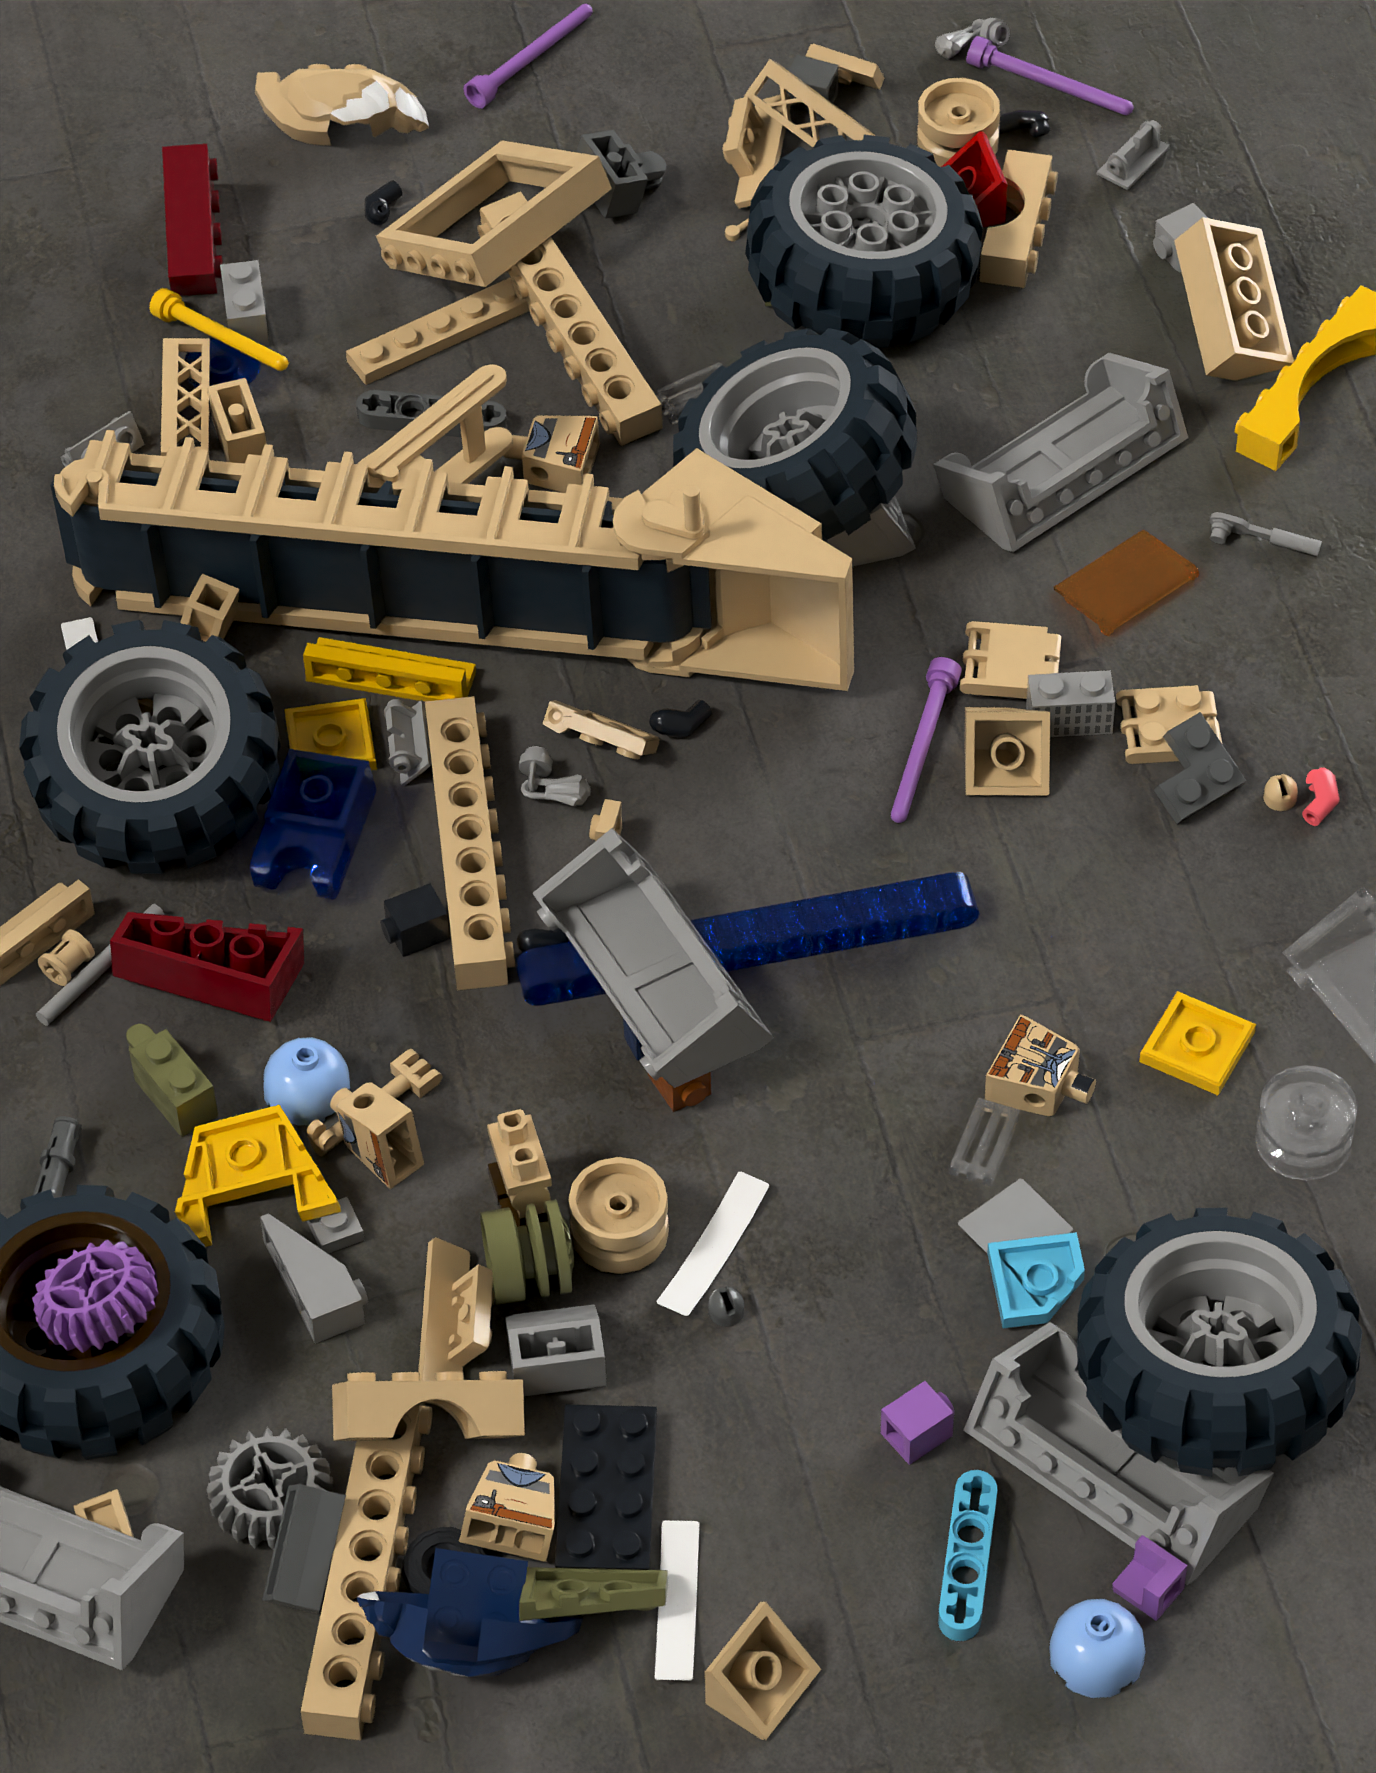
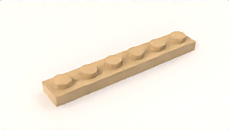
M510 277L347 350V362L364 384L367 385L529 311V304L525 298L521 300L518 298L512 286V278Z

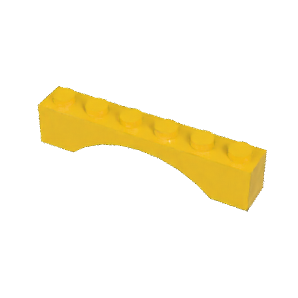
M1361 285L1351 297L1346 296L1342 300L1337 313L1331 320L1326 319L1321 324L1317 336L1312 342L1303 344L1296 360L1290 366L1286 365L1282 368L1276 383L1269 390L1264 389L1259 395L1255 407L1249 413L1244 412L1238 419L1235 426V434H1237L1236 452L1274 471L1280 468L1297 448L1300 425L1298 408L1309 389L1321 377L1338 366L1358 358L1376 355V292Z

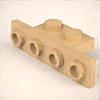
M781 95L762 100L766 103L781 101ZM749 97L735 100L732 116L728 120L729 130L727 139L723 144L725 160L728 164H732L740 177L735 198L738 208L751 206V200L760 182L779 162L786 131L785 126L755 105L754 107ZM782 106L774 108L783 115Z
M436 1237L428 1242L419 1359L420 1381L436 1380V1373L462 1372L464 1365L487 1350L492 1339L490 1315L495 1297L492 1290V1270L478 1264L469 1271L470 1252Z

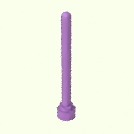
M582 4L489 76L477 75L464 85V94L467 100L477 108H484L495 99V94L501 84L592 15V7L588 4Z
M976 36L969 47L966 59L967 64L980 69L984 66L990 68L994 65L1122 115H1129L1133 111V104L1130 101L997 51L996 46H993L991 40Z
M937 657L931 660L926 674L930 692L891 811V818L896 823H903L907 819L945 696L957 687L962 672L960 665L946 657Z

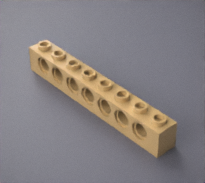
M521 191L480 208L481 225L477 227L480 238L528 202ZM549 237L506 271L512 278V286L520 300L526 299L534 323L537 326L542 325L546 330V337L551 349L555 353L560 352L563 356L568 375L572 380L578 379L586 403L590 407H596L602 427L608 435L613 433L620 446H623L662 429V405L553 239Z
M474 696L425 701L457 990L508 985L507 968L515 967L512 941L504 942L503 934L511 933L508 908H500L499 900H506L507 896L504 874L496 875L495 867L503 866L500 841L492 842L491 834L499 833L496 808L488 809L487 801H495L492 776L484 777L483 769H491L488 744L480 745L479 740L480 737H487L484 712L476 713Z
M425 1403L416 1404L403 1415L394 1435H401L402 1437L398 1439L356 1442L301 1706L304 1734L361 1740L364 1723L373 1722L376 1695L370 1693L373 1680L380 1681L383 1673L384 1652L379 1651L381 1638L389 1637L378 1635L374 1625L367 1621L362 1607H359V1603L352 1600L362 1593L399 1591L401 1570L395 1567L398 1555L406 1554L409 1538V1529L403 1526L406 1514L413 1515L415 1510L417 1488L412 1486L414 1474L422 1473L425 1455L424 1447L420 1446L422 1434L429 1435L432 1424V1407L425 1406ZM385 1474L394 1475L390 1479H378V1477ZM378 1514L386 1515L385 1518L380 1520L369 1519ZM368 1555L378 1556L377 1559L372 1561L361 1560ZM350 1638L362 1639L361 1642L354 1645L344 1644ZM342 1680L354 1682L347 1687L335 1686L336 1683Z

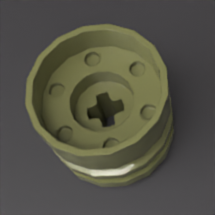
M556 1199L544 1202L546 1222L539 1223L534 1203L527 1204L525 1225L523 1226L516 1225L513 1213L509 1207L480 1212L487 1268L492 1270L493 1275L492 1290L495 1294V1306L524 1301L526 1296V1280L535 1279L542 1298L549 1297L550 1295L548 1276L555 1275L560 1295L572 1292L571 1278L574 1267L572 1243L568 1225L560 1213Z

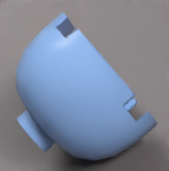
M313 1037L296 1038L284 1043L270 1056L264 1070V1099L269 1106L270 1104L271 1107L280 1105L290 1123L296 1125H309L316 1119H319L321 1122L325 1121L326 1116L332 1115L335 1112L330 1107L334 1094L342 1088L350 1089L349 1070L341 1053L326 1041Z
M1088 1599L1069 1607L1058 1618L1050 1639L1051 1667L1055 1674L1057 1670L1060 1677L1066 1681V1686L1075 1693L1091 1698L1112 1697L1120 1693V1688L1127 1686L1131 1681L1133 1684L1140 1676L1145 1660L1143 1630L1135 1616L1118 1603L1106 1599Z

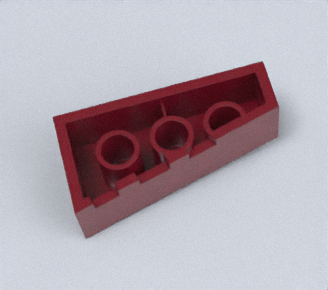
M207 143L162 146L170 289L180 296L217 294V279L222 278L220 265L223 264L222 255L216 256V246L222 245L220 223H215V213H220L219 191L214 190V181L219 180L217 158H210Z
M127 912L110 940L112 975L114 977L269 1022L274 1018L304 965L303 928L288 927L287 933L267 931V925L249 923L248 929L223 927V921L207 919L203 923L190 924L184 923V918L178 916Z

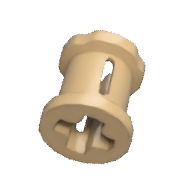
M69 929L62 936V941L49 954L44 953L39 957L38 964L42 972L51 981L60 986H65L71 981V974L83 962H89L95 955V951L91 943L79 932Z

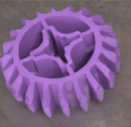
M106 1240L99 1247L89 1243L85 1250L77 1252L73 1249V1255L69 1258H59L58 1266L55 1269L44 1271L46 1280L36 1284L38 1293H36L32 1300L34 1302V1311L37 1315L36 1320L41 1330H44L54 1345H62L66 1351L77 1347L83 1353L91 1345H95L101 1350L106 1342L114 1340L118 1343V1337L122 1334L134 1333L133 1326L136 1323L147 1321L146 1312L155 1308L154 1298L159 1292L157 1290V1281L154 1277L155 1272L150 1262L146 1261L144 1255L136 1247H128L124 1241L113 1245L109 1240Z

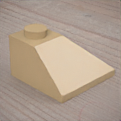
M965 707V794L1049 796L1050 712L1016 708Z

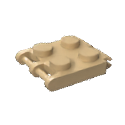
M975 621L967 623L966 635L969 637L968 650H965L963 653V663L966 665L965 678L960 681V691L964 694L1027 699L1028 675L1058 673L1061 636L1047 633L1048 627ZM977 639H981L980 650H976ZM974 666L978 667L977 678H973Z
M1198 685L1121 690L1116 694V701L1119 706H1122L1124 718L1120 723L1121 732L1126 735L1128 744L1125 758L1130 764L1179 761L1163 736L1167 731L1199 712L1204 716L1222 743L1219 722L1216 720L1217 711L1214 693L1211 691L1199 692ZM1130 706H1134L1136 718H1132ZM1135 735H1139L1140 747H1136Z

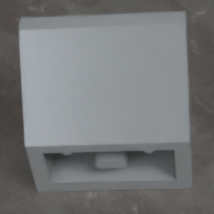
M595 1304L505 1316L513 1380H523L524 1396L607 1386L603 1341Z

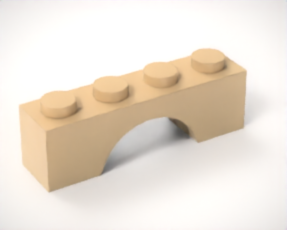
M1008 150L1002 170L1007 182L1006 206L1013 209L1019 216L1007 224L987 229L981 252L980 282L1025 288L1028 273L1035 274L1038 251L1034 249L1035 246L1042 247L1045 224H1041V220L1048 221L1051 198H1047L1048 194H1055L1058 172L1052 171L1051 155Z
M202 574L185 605L180 623L198 627L201 640L205 642L211 635L224 639L236 617L239 589ZM148 698L137 700L141 713L150 712V715L153 716V700Z
M506 1371L479 1372V1380H464L463 1372L436 1373V1380L420 1381L419 1372L392 1373V1381H376L375 1373L372 1372L347 1374L348 1381L332 1385L334 1441H368L392 1438L403 1415L418 1403L434 1404L450 1413L459 1424L465 1439L513 1438L525 1435L523 1380H507Z

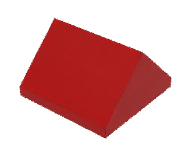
M980 130L942 167L950 165L964 180L969 194L973 196L979 210L982 227L1006 223L1007 182L986 133Z

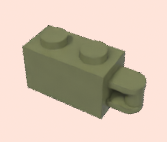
M135 1024L127 1030L126 1038L130 1045L129 1054L135 1081L181 1137L194 1131L195 1126L206 1124L218 1116L214 1086L167 1029L155 1034L149 1026Z

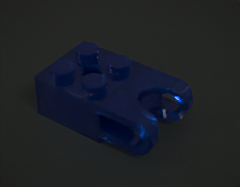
M289 749L265 812L264 818L266 822L250 864L251 876L255 887L276 889L288 872L294 869L307 868L311 870L310 877L317 891L316 897L332 900L337 898L377 791L369 761Z

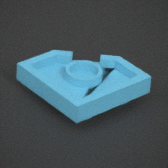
M1077 1232L988 1243L987 1254L1002 1328L1048 1323L1084 1280L1085 1268Z

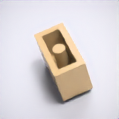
M246 378L208 386L212 420L226 461L245 464L248 454L262 455L264 445L266 444L265 431Z

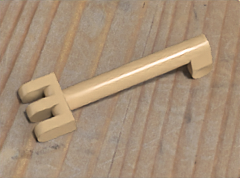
M408 1049L390 1063L391 1073L395 1078L381 1089L395 1099L408 1089L419 1098H422L441 1082L442 1074L436 1069L430 1070L431 1065L426 1060H418L419 1054L413 1049ZM316 1119L307 1128V1137L313 1150L319 1156H323L343 1140L339 1121L326 1130V1126L319 1119Z

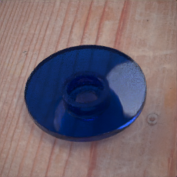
M213 337L210 338L209 386L246 378L249 385L258 376L261 369L260 361ZM188 352L184 360L191 364L202 356V352ZM191 377L187 378L194 387L197 388L201 385Z

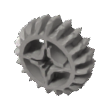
M267 1427L263 1434L264 1437L255 1438V1435L248 1431L246 1443L241 1444L232 1439L230 1444L231 1453L219 1452L217 1457L218 1466L211 1467L209 1473L210 1483H208L207 1494L208 1499L211 1500V1513L215 1518H218L219 1526L223 1529V1532L232 1530V1536L237 1543L249 1537V1543L254 1549L262 1540H267L268 1545L274 1550L289 1485L303 1484L332 1492L334 1485L333 1478L329 1475L331 1473L329 1462L326 1461V1458H322L321 1450L317 1444L308 1446V1440L303 1434L292 1440L291 1433L286 1428L279 1437L273 1436L272 1431ZM264 1480H267L270 1488L267 1487V1485L264 1483ZM271 1488H273V1491L276 1493L277 1497L273 1495Z

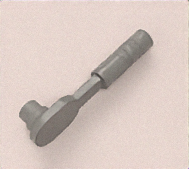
M1212 513L1209 520L1212 526L1210 540L1218 544H1224L1231 532L1240 535L1250 534L1268 539L1271 544L1291 548L1292 550L1317 557L1322 544L1320 540L1273 528V530L1255 526L1242 518L1225 513Z

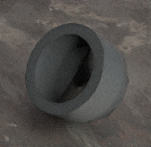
M725 1286L713 1291L708 1301L710 1319L715 1324L724 1327L733 1326L741 1321L744 1316V1300L737 1289ZM723 1300H729L733 1310L726 1312Z

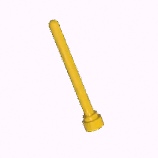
M162 288L151 298L150 312L153 316L165 322L179 320L278 371H284L288 367V360L285 356L186 307L179 294L167 288Z

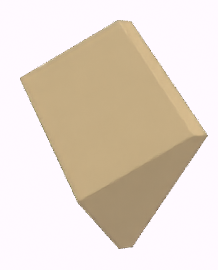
M760 1602L706 1669V1704L753 1735L766 1740L821 1671V1668L767 1602Z

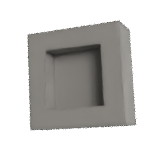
M348 1197L338 1200L341 1212L307 1220L318 1247L328 1254L364 1241L363 1229Z

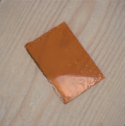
M1143 529L1054 586V590L1062 595L1066 602L1097 623L1104 635L1109 636L1116 628L1188 581L1198 578L1199 571L1194 564Z

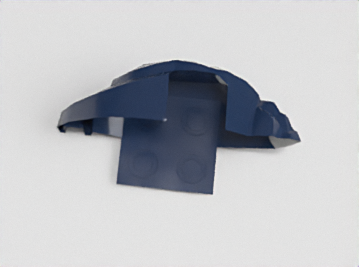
M439 1548L435 1549L429 1594L374 1591L357 1596L359 1607H362L367 1621L374 1625L378 1635L389 1637L391 1644L401 1654L430 1670H444L451 1675L464 1677L498 1676L529 1661L530 1655L540 1648L566 1640L579 1633L583 1620L581 1614L575 1615L574 1618L562 1616L519 1621V1602L523 1584L526 1581L528 1561Z

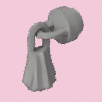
M977 19L973 21L972 26L964 30L937 37L935 48L947 60L957 55L976 36L991 40L993 46L998 48L1008 41L1010 35L1009 27L1001 19Z
M528 747L520 756L519 761L520 772L528 776V780L521 786L523 795L530 799L553 800L574 807L582 806L591 794V787L587 780L578 774L565 778L543 779L549 776L552 771L553 760L550 757V753L543 747ZM538 785H546L545 792H536Z

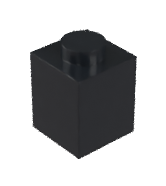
M431 883L384 901L385 919L380 921L383 934L389 944L396 943L403 957L450 939L448 913Z

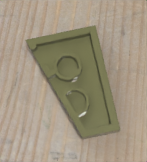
M527 1567L526 1581L523 1584L519 1602V1621L630 1609L646 1611L659 1606H666L668 1570Z

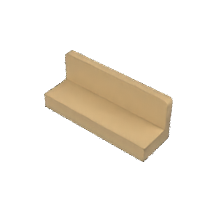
M79 879L69 887L63 883H57L0 926V986L58 943L67 930H75L95 914L89 887Z

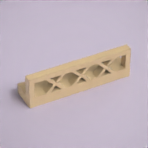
M769 59L744 95V97H749L752 103L812 147H814L819 139L818 127L830 124L838 128V134L843 135L844 139L845 134L853 140H863L864 134L876 136L790 71ZM769 78L779 84L781 101L766 103L757 96ZM787 91L794 95L796 98L788 99ZM806 104L809 107L811 122L799 125L794 124L790 119L789 105ZM782 106L783 115L774 108ZM816 113L826 120L817 121ZM812 128L813 137L802 129Z
M163 338L161 456H166L169 447L182 448V446H178V441L188 434L201 442V447H195L196 450H207L209 452L208 386L210 382V338ZM179 352H202V356L189 364L179 357ZM189 377L201 384L190 393L179 385ZM189 405L200 412L190 421L179 414Z

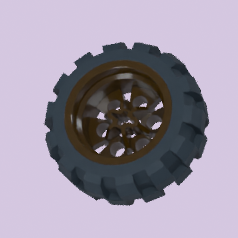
M77 1185L76 1195L53 1198L52 1190L49 1189L21 1199L20 1212L8 1219L0 1213V1438L10 1441L18 1433L23 1449L58 1459L61 1458L63 1449H81L85 1460L118 1455L116 1444L135 1437L138 1438L143 1446L171 1428L174 1424L172 1412L176 1408L188 1413L212 1380L210 1367L213 1368L222 1354L225 1330L221 1308L222 1302L216 1270L209 1265L206 1247L186 1223L178 1218L170 1221L168 1209L135 1192H131L126 1200L115 1198L114 1191L109 1186ZM106 1240H109L113 1245L124 1241L128 1247H136L144 1255L146 1261L150 1262L155 1272L154 1277L157 1281L159 1294L154 1298L155 1308L146 1312L147 1321L136 1323L133 1326V1329H138L134 1333L122 1334L118 1337V1343L114 1340L106 1342L101 1350L94 1346L82 1353L78 1348L66 1351L62 1345H54L44 1330H41L38 1322L23 1321L26 1315L36 1319L37 1315L34 1311V1302L32 1300L36 1293H38L36 1284L46 1280L44 1271L55 1269L58 1266L59 1258L67 1259L73 1255V1249L77 1252L83 1251L88 1247L89 1243L99 1247ZM46 1346L45 1349L36 1350L39 1347Z

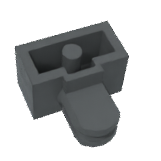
M614 130L583 134L580 137L576 153L599 156L612 188L594 202L604 218L638 213L645 189L661 186L662 177L666 170L665 160L653 151L635 153L629 144H623Z

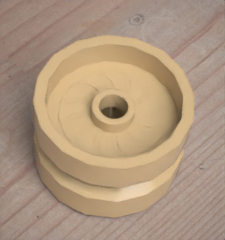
M948 78L935 82L923 91L918 101L917 146L932 153L936 165L942 167L981 130L986 133L993 152L996 154L998 150V126L1000 120L998 97L985 84L968 78Z
M622 1157L599 1160L581 1171L572 1183L568 1201L571 1217V1237L574 1249L583 1261L602 1272L616 1274L639 1271L654 1262L666 1247L669 1233L667 1216L668 1196L661 1177L652 1167L636 1159Z

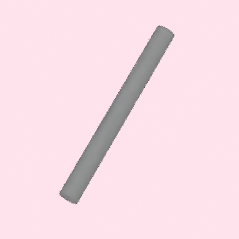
M152 904L143 912L164 915L163 910L156 904ZM110 944L36 1013V1017L42 1024L48 1026L112 966Z

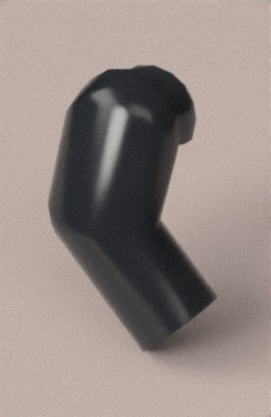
M1017 110L1000 115L998 132L1003 134L1030 127V134L1033 137H1041L1050 131V126L1047 122L1049 117L1043 111Z
M392 180L365 198V217L370 223L381 225L388 220L390 214L388 205L402 196L401 187L397 182Z
M697 700L686 711L668 708L656 710L650 716L649 723L655 732H659L662 735L685 738L691 735L712 715V710L706 702Z
M559 927L554 931L536 928L523 930L517 937L519 950L536 957L555 958L571 944V941Z

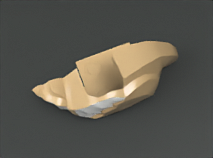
M312 64L308 66V69L296 70L281 82L280 76L276 72L257 73L255 94L264 112L284 133L292 139L304 143L331 145L327 133L330 120L342 125L354 123L370 124L373 137L378 136L389 128H394L398 132L407 134L412 130L421 132L429 128L426 111L418 101L417 96L400 82L372 69H367L363 65L351 64L345 66V69H330L329 66L324 64Z

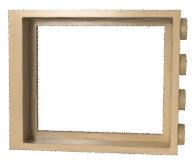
M500 141L380 232L376 238L382 249L381 256L391 269L486 287L612 188L599 156ZM509 181L546 187L473 244L437 238L438 235Z

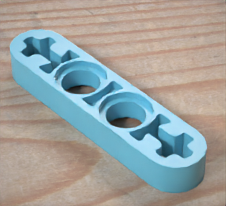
M970 1470L963 1473L958 1478L955 1486L938 1618L939 1628L942 1633L955 1641H966L973 1638L981 1626L997 1503V1483L990 1474L981 1470ZM973 1488L982 1489L979 1511L970 1510ZM965 1526H975L982 1530L984 1537L978 1542L968 1543L960 1539L958 1531ZM967 1566L973 1568L979 1577L973 1583L962 1584L954 1579L952 1573L959 1567ZM958 1598L962 1600L967 1599L964 1623L954 1622Z

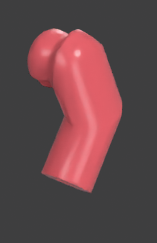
M1324 767L1311 770L1306 777V783L1311 784L1309 790L1315 792L1316 798L1304 809L1302 815L1305 821L1312 826H1318L1340 800L1336 776Z

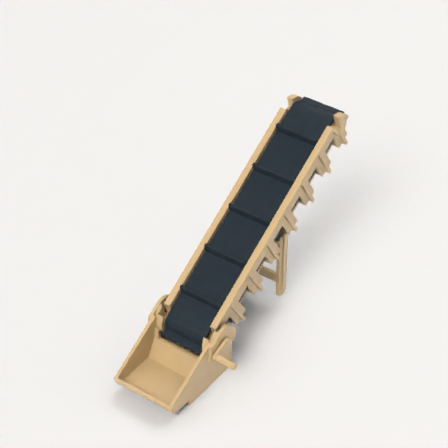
M485 365L476 370L373 453L358 462V464H354L352 452L344 451L341 463L327 462L325 471L289 468L288 458L274 457L273 445L268 444L264 445L262 455L248 454L245 464L211 461L207 450L195 449L194 438L185 437L182 448L169 447L166 456L131 453L129 443H119L116 441L114 430H106L103 441L90 440L84 459L74 460L63 468L60 474H55L54 481L51 483L66 563L73 565L72 577L75 589L80 598L90 607L101 591L108 589L116 590V601L119 610L182 616L191 593L201 575L204 574L239 589L237 613L233 621L626 658L637 669L649 673L690 677L694 673L843 691H848L854 673L852 558L822 540V524L697 448L642 494L638 489L624 498L609 497V487L594 486V475L586 473L583 485L568 484L566 493L529 490L528 480L514 479L513 467L509 466L504 467L502 477L487 476L485 486L468 484L506 454L513 445L512 434L505 428L494 427L484 432L481 405L503 389L507 382L505 370L498 365ZM460 423L463 449L434 471L432 459H425L420 454Z

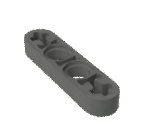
M369 390L363 392L356 400L358 421L364 427L371 429L400 431L418 417H407L403 415L404 411L415 408L423 413L443 396ZM489 400L481 405L484 432L494 427L507 429L506 409L503 405ZM460 423L444 436L461 437Z

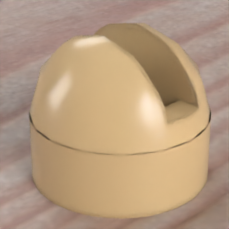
M1285 774L1270 777L1264 788L1263 798L1265 804L1276 811L1291 809L1297 802V783L1292 777ZM1281 788L1286 790L1287 795L1282 796Z

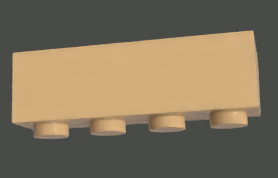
M1202 217L1175 239L1174 242L1206 375L1236 381L1280 370L1286 365L1290 366L1294 359L1262 229Z

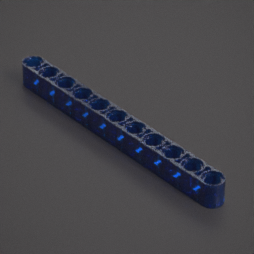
M951 872L690 921L728 972L961 929L973 924L979 918L980 913L968 876L960 872ZM571 942L527 950L516 959L515 964L523 998L530 1005L542 1006L607 994Z

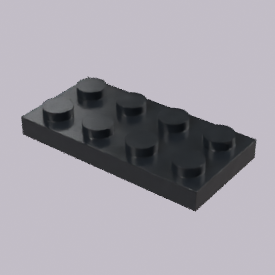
M565 1404L555 1568L650 1570L657 1407Z

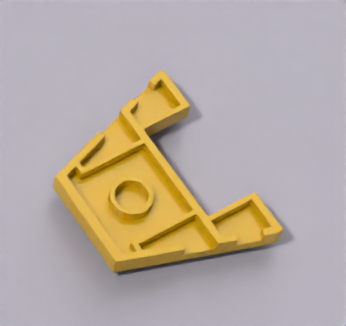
M280 1105L195 1126L184 1170V1177L186 1179L182 1197L177 1200L175 1214L178 1219L192 1229L205 1247L212 1245L208 1206L294 1184L297 1210L302 1222L341 1212L336 1196L328 1186Z

